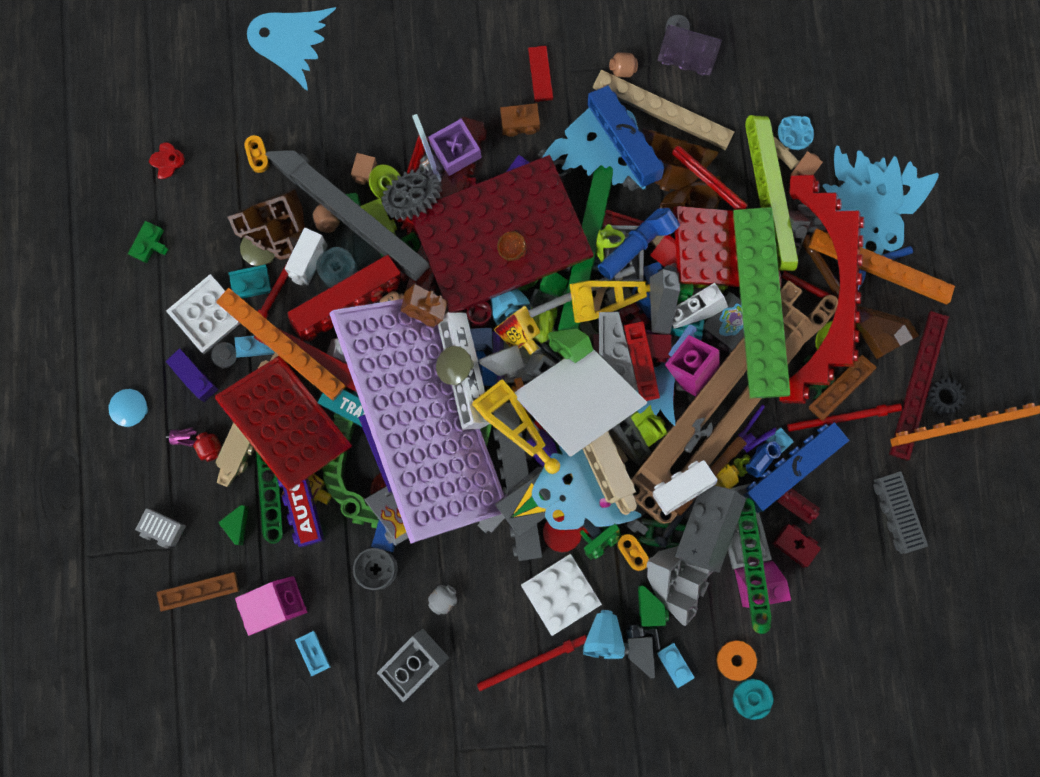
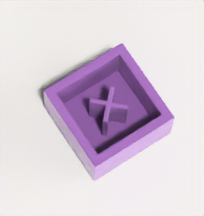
M462 118L428 137L431 147L449 176L482 158L480 148Z

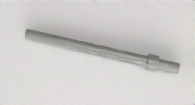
M633 266L621 270L611 280L602 278L599 281H622L624 277L635 273V269ZM591 287L592 291L601 288V287ZM571 292L528 310L530 317L532 318L571 301Z

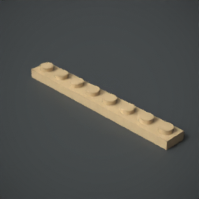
M603 70L600 71L593 85V88L596 90L609 86L612 92L616 93L619 101L726 150L734 134V131Z

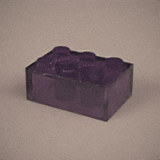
M668 25L658 61L665 65L678 66L682 70L696 71L700 75H710L722 40Z

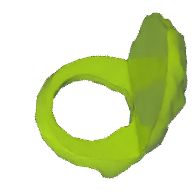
M611 224L598 231L596 253L601 262L605 259V248L618 247L625 240V235L621 231L613 229ZM619 236L621 240L611 243L607 237Z
M557 308L532 317L540 330V334L534 337V340L543 343L549 339L548 333L553 331L557 318Z

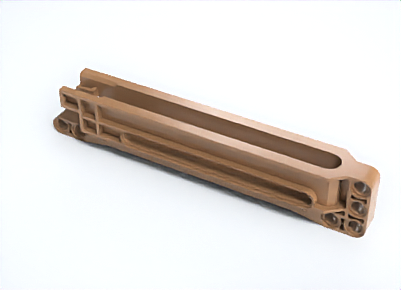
M790 281L780 289L787 365L804 343L825 326L835 313L838 305V299L833 295H828L817 304L807 317L792 306L802 293V290ZM825 302H829L832 305V309H827ZM813 316L819 317L821 323H815ZM744 336L675 422V426H672L631 479L639 489L638 495H633L636 504L661 524L670 523L677 516V513L675 511L669 513L670 517L668 520L661 518L660 512L662 509L653 497L654 487L661 482L666 484L672 480L671 477L673 475L670 473V468L684 451L685 446L695 433L692 427L693 423L698 419L705 418L700 425L702 428L746 372ZM748 385L714 427L710 436L704 440L682 468V473L687 471L688 466L695 461L700 463L704 460L709 466L758 404L761 398L749 399ZM647 497L654 500L652 508H648L644 503Z

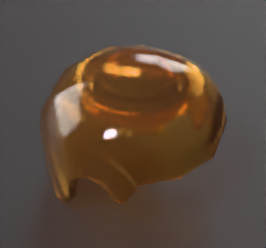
M511 231L504 233L499 238L497 248L502 258L508 261H515L524 256L527 244L521 234Z

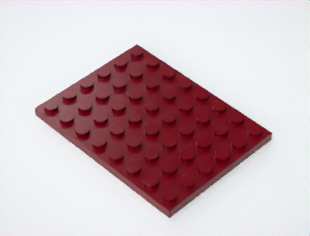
M550 155L439 199L437 203L431 204L432 209L426 208V213L420 212L419 217L413 215L412 218L442 296L448 301V311L452 313L460 312L594 257Z

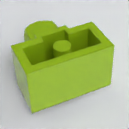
M651 405L641 414L636 411L630 415L647 446H651L667 434L664 427L666 426L665 422L660 416L657 417L653 413Z

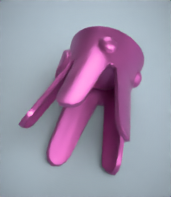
M193 427L183 430L171 429L169 436H166V438H169L171 445L182 444L192 447L195 441L187 439L191 437L190 435L196 434L197 431H187Z

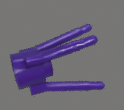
M761 405L745 429L738 434L747 443L743 448L747 453L756 445L776 434L777 428H773L757 439L751 433L746 434L765 408V405Z

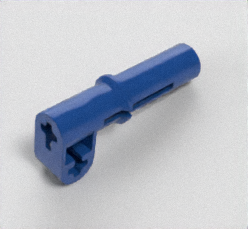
M670 208L656 209L637 229L631 230L624 242L598 265L600 273L605 278L611 280L641 250H646L648 244L656 236L669 235L677 230L680 223Z

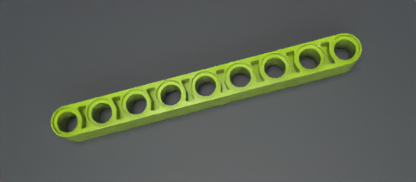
M750 115L746 119V133L761 208L772 207L778 271H794L798 266V257L771 122L767 116Z

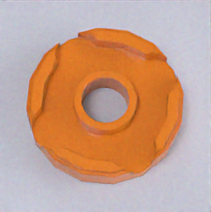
M734 640L725 643L717 653V665L724 676L730 680L741 681L753 674L756 669L757 658L750 645L743 641ZM734 655H739L742 658L739 666L732 664V657Z

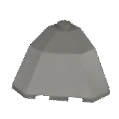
M677 546L658 551L653 557L649 558L647 562V577L656 597L682 625L686 626L696 615L699 596H704L709 585L706 580L714 571L686 564L675 557L679 547Z

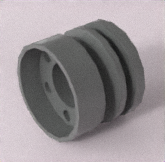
M378 548L366 549L361 552L353 565V575L357 583L369 590H380L390 586L396 579L398 572L394 556L388 551ZM376 564L382 569L377 575L375 571H372V567H376Z

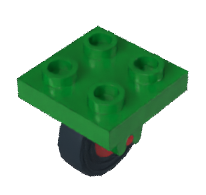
M585 518L584 525L581 526L580 535L588 543L584 547V551L590 560L593 558L598 559L605 553L604 549L609 545L612 547L620 540V529L615 523L609 528L606 526L596 527Z

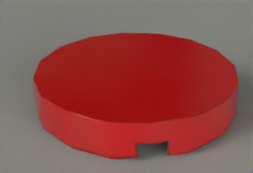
M559 516L557 518H554V520L557 522H562L564 520V516ZM547 521L543 529L544 540L552 550L568 552L574 549L580 542L581 527L578 529L558 530L551 527Z

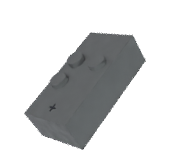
M712 486L698 495L675 557L686 564L720 573L746 498L736 490L719 486Z

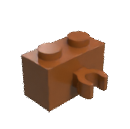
M537 103L500 107L503 135L509 137L520 133L531 135L540 131Z
M414 284L405 291L400 311L411 318L423 322L427 326L435 327L443 321L448 301L443 299L442 296L433 294V291H427Z

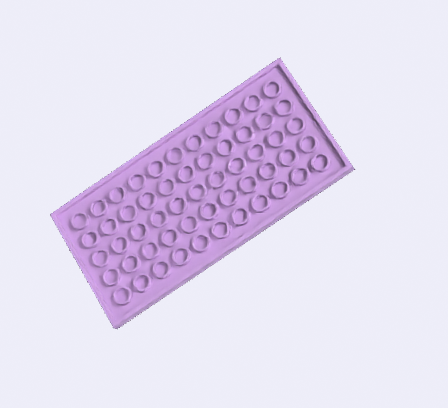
M403 299L333 310L329 314L410 543L501 515L495 504L504 497V493L480 429H462L452 385L444 383L437 375V359L440 353L444 351L438 324L435 327L427 326L423 322L401 312Z

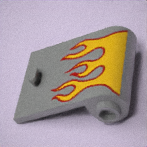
M387 487L365 499V502L385 526L386 533L384 535L390 544L397 545L408 538L394 495L388 491Z

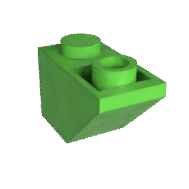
M578 329L548 333L551 349L554 352H559L565 359H569L574 363H577L593 351L589 336Z

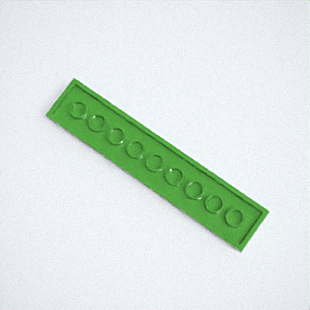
M772 207L733 210L749 399L790 396Z

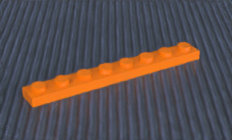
M816 228L808 247L837 259L829 233ZM860 247V254L863 255V265L859 266V269L946 305L950 303L955 288L954 285Z
M230 288L216 301L219 306L332 401L345 389L346 386Z
M1034 403L1023 405L1021 410L1013 407L1005 409L1003 414H999V411L987 413L985 418H981V415L969 417V421L966 422L958 419L951 421V425L948 426L940 423L932 425L933 429L930 430L922 427L914 429L915 433L908 434V431L896 433L897 437L890 439L892 447L1037 415L1040 414V405L1035 406Z

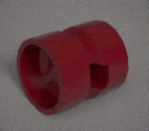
M484 301L467 308L469 324L475 329L487 328L492 322V311L487 302Z
M637 302L629 304L619 311L622 324L629 325L643 321L646 328L651 321L645 313H640L642 309Z

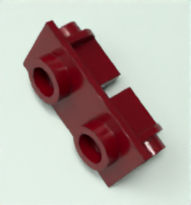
M792 488L777 501L808 524L819 515L818 511L820 508Z

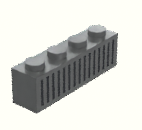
M902 472L875 479L874 490L880 496V507L882 512L886 513L888 519L887 527L895 538L893 543L896 550L900 554H905L928 547Z

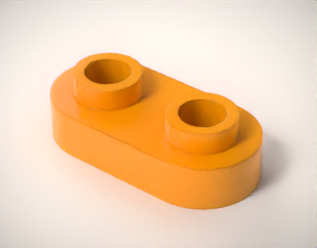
M250 136L245 140L244 144L249 164L255 172H265L269 167V160L265 155L267 153L265 145L259 136ZM254 145H258L257 149H252ZM258 162H263L261 166H257Z
M630 534L620 537L618 548L630 567L637 571L644 570L647 567L649 558L637 539ZM625 541H630V548L624 546ZM636 557L641 558V564L637 565L635 563Z

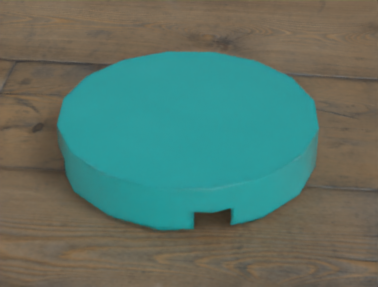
M744 680L734 690V707L745 718L752 720L762 719L770 712L773 705L772 691L768 685L760 680Z

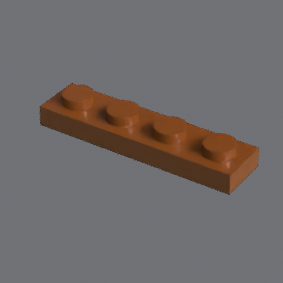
M861 355L858 362L855 361V367H849L808 409L824 421L877 367Z
M236 572L159 591L157 592L160 611L162 612L240 592Z

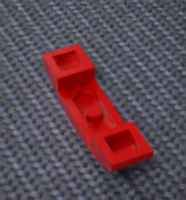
M644 322L624 325L638 392L646 401L659 399L660 395Z

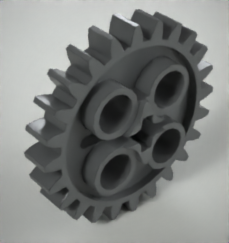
M412 169L410 174L404 172L403 177L398 175L397 181L392 180V185L386 186L388 190L383 191L385 196L381 197L383 200L382 205L391 218L395 216L396 220L400 217L402 220H405L408 216L411 220L413 215L419 217L420 212L426 213V208L432 209L431 204L437 203L436 198L440 197L439 192L442 191L441 183L432 171L428 172L427 169L423 171L418 169L414 172Z

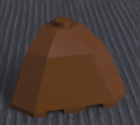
M642 129L646 142L649 146L653 147L656 157L664 164L662 179L654 183L660 185V189L670 192V189L680 190L698 179L697 175L672 155L675 147H682L705 168L710 165L718 154L717 151L701 145L687 143L688 141L676 137L672 138L657 131Z
M698 181L667 194L660 203V208H670L673 214V208L676 206L718 210V204L722 197L705 182Z
M295 189L261 201L228 216L235 235L241 238L245 237L252 241L253 245L264 251H270L280 260L290 258L305 228L303 208Z
M857 305V311H860V323H857L856 328L859 329L876 359L919 336L909 319Z

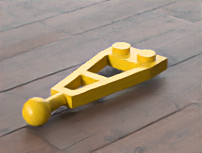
M587 280L570 284L575 322L595 320L599 318V312H613L647 297V292H650V284L645 285L644 281ZM591 287H614L616 303L595 311ZM622 287H637L638 293L624 299Z
M503 379L473 401L472 405L485 420L532 457L537 454L545 463L544 467L548 473L555 474L560 470V462L555 458H550L543 450L546 444L522 404L517 400L518 397ZM508 400H510L523 422L514 430H511L492 414ZM527 429L536 446H531L519 434Z

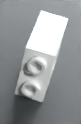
M304 228L284 268L288 276L292 278V281L298 285L303 283L309 285L328 246L322 235L307 228Z

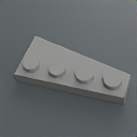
M599 312V355L634 390H638L619 312Z

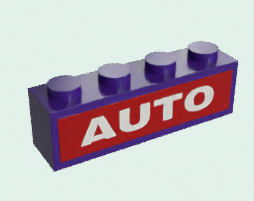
M277 478L279 486L283 487L284 490L282 499L284 505L288 506L289 509L287 518L289 524L293 525L294 528L292 537L295 545L298 544V547L302 548L325 541L309 479L307 478L288 492Z

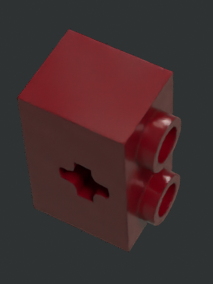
M785 525L771 544L803 568L808 567L821 549L817 546L818 542L810 536L805 537L801 534L802 530L796 525ZM794 541H800L799 546L801 547L795 548L796 544Z

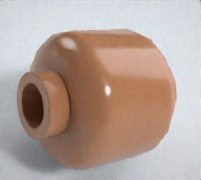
M618 52L614 55L613 59H610L609 68L616 77H631L637 71L638 61L632 53Z
M321 204L313 212V219L319 231L330 233L338 227L339 219Z

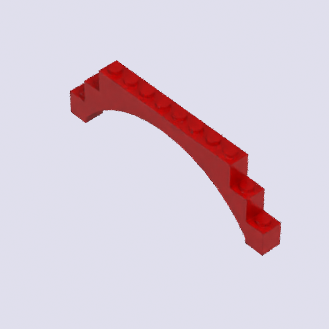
M814 175L791 176L790 195L792 199H798L806 205L827 229L837 254L840 291L835 316L827 336L813 357L795 375L789 378L790 396L779 397V401L782 403L806 404V399H809V387L807 385H830V380L834 379V369H831V366L855 367V361L858 362L859 351L855 349L856 342H859L860 333L856 331L857 323H860V311H857V304H861V292H858V285H862V273H859V266L863 265V255L860 254V247L864 245V236L861 235V228H864L865 220L864 217H861L860 211H838L842 209V200L839 199L837 193H816L819 192V181L816 180Z

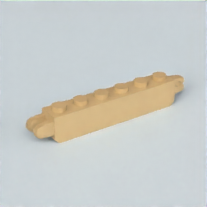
M274 353V355L272 356L271 360H273L274 358H276V357L279 356V355L276 354V353ZM265 360L261 362L258 368L262 367L269 361ZM234 422L216 460L217 467L220 468L217 483L226 487L231 485L236 475L240 476L241 473L245 472L248 465L246 461L255 450Z
M607 431L584 447L583 452L606 501L611 504L616 503L620 512L627 515L637 508L636 500L633 496L636 490L633 481L629 478L625 464L617 452V447L613 443L609 431Z

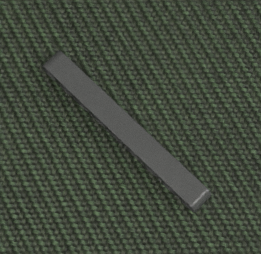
M302 162L290 174L291 179L300 188L383 256L389 255L395 266L411 279L417 281L428 270L430 266L425 259L309 164Z

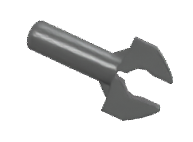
M705 418L698 419L693 423L692 427L695 433L684 448L686 452L691 453L702 436H710L713 430L711 422L706 430L700 431V425Z

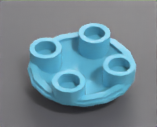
M794 115L782 119L778 127V137L783 145L794 150L804 149L809 146L814 138V130L810 119L806 116Z
M124 389L117 392L109 403V414L112 420L124 427L136 425L148 413V406L144 396L133 389Z

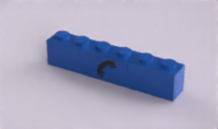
M609 86L589 93L588 107L641 187L661 180L664 171L663 162L658 160L653 147L648 145L644 134L639 132L634 119L629 117L625 106L621 105L618 101L616 93L612 92Z
M835 422L829 426L827 423L817 430L819 434L815 437L813 435L809 436L803 441L804 446L801 448L797 446L789 452L790 457L788 459L782 458L779 460L772 472L767 470L760 476L762 480L758 483L754 481L746 487L747 492L743 496L754 502L757 513L764 511L850 441Z

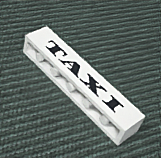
M448 312L444 315L443 321L438 324L443 349L459 346L468 352L474 363V367L467 378L457 386L452 385L462 429H481L490 423L472 405L474 400L485 393L469 322L466 313Z

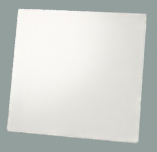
M594 349L577 363L569 359H563L514 392L518 397L517 400L570 457L647 404V401Z

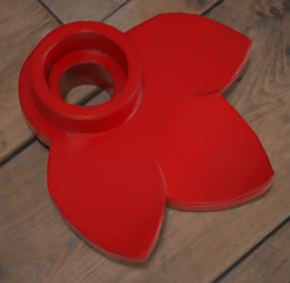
M161 143L159 147L160 152L152 154L149 163L159 168L158 179H166L173 175L175 168H180L184 164V156L180 151L175 150L172 144Z

